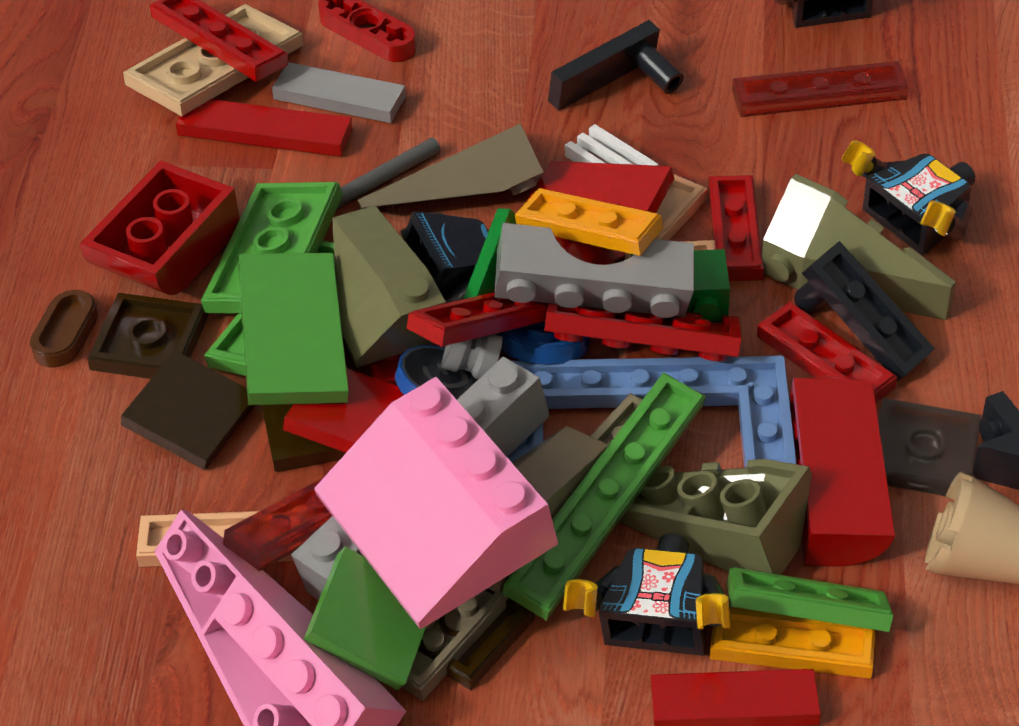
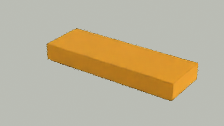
M538 188L515 214L516 224L551 228L555 237L638 256L642 255L663 229L662 216L660 214Z
M731 607L730 628H723V625L713 626L709 659L785 669H814V672L871 679L876 630Z

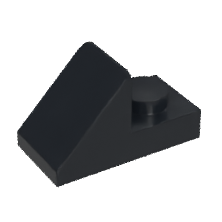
M1001 391L985 399L982 419L979 423V431L984 442L977 447L972 475L982 481L1019 490V410L1004 391Z

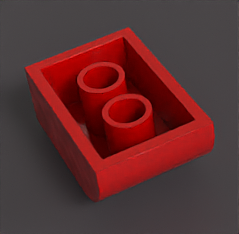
M160 160L79 243L82 255L88 263L167 295L178 294L192 283L231 239L240 220L235 188Z

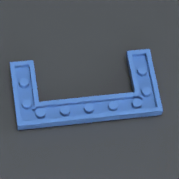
M784 356L727 357L726 361H710L700 357L569 360L564 364L546 365L525 361H512L540 377L548 409L617 408L630 393L644 399L664 372L705 395L706 398L703 406H738L744 468H746L748 460L769 459L796 464ZM543 423L507 457L511 462H514L544 441Z

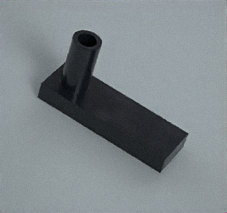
M647 20L552 71L548 101L559 111L638 67L666 94L674 92L681 85L684 76L656 50L660 29L653 22Z
M840 241L802 272V275L808 281L794 295L796 306L807 314H812L827 302L881 365L897 376V381L906 376L935 349Z

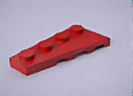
M552 303L548 305L544 331L554 332V337L559 340L580 342L583 340V336L601 338L602 344L614 348H629L631 343L650 345L651 351L666 355H676L679 353V349L697 351L700 358L710 361H726L727 356L739 357L741 345L739 316L723 315L721 324H712L710 321L703 319L700 313L686 312L685 317L675 316L673 320H663L661 317L647 313L626 311L625 317L615 316L616 313L600 308L580 306L566 308Z

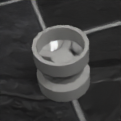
M492 334L447 345L443 354L441 368L452 372H458L461 369L469 371L475 379H479L497 363L503 337Z

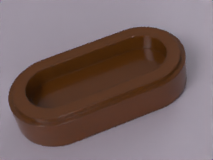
M69 290L57 295L51 301L30 339L32 353L37 363L45 367H61L72 362L77 357L98 318L96 303L91 294L82 290Z

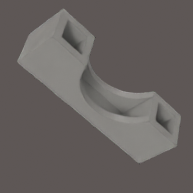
M510 223L502 224L497 249L494 298L510 299L518 303L530 301L552 303L566 308L578 306L600 308L613 313L625 311L647 313L661 318L685 317L694 291V243L654 239L641 256L633 255L629 259L616 264L597 265L579 260L566 252L557 242L551 228Z

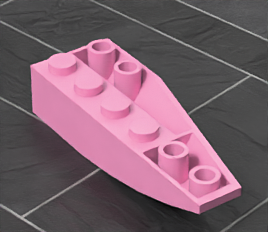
M180 510L154 552L244 726L398 725L406 710L376 678L304 640L313 615L301 603L232 544L192 513Z

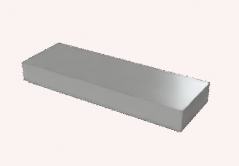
M288 62V66L284 68L272 87L273 99L387 123L393 121L406 98L405 85Z

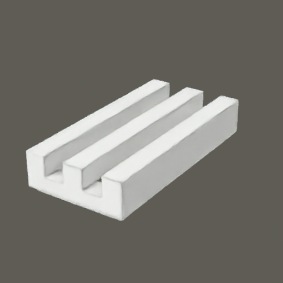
M596 124L589 128V135L585 133L578 135L576 144L572 141L565 144V157L573 162L658 166V163Z

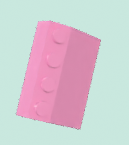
M437 377L393 401L314 488L316 495L420 630L558 545L548 503Z

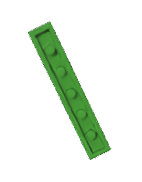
M663 372L552 520L558 545L514 571L504 584L502 593L547 621L564 598L566 582L578 579L701 410L706 396Z

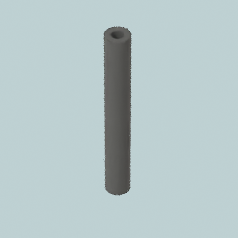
M431 137L342 186L343 195L337 209L440 153L441 149L437 140Z

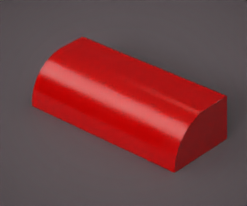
M793 378L789 403L796 464L809 466L812 473L801 540L804 566L840 567L869 561L883 553L891 545L895 537L872 380Z

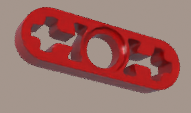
M362 0L318 1L320 22L325 28L390 62H403L412 58L416 53L415 31L408 24ZM365 24L376 25L372 28H358V26Z

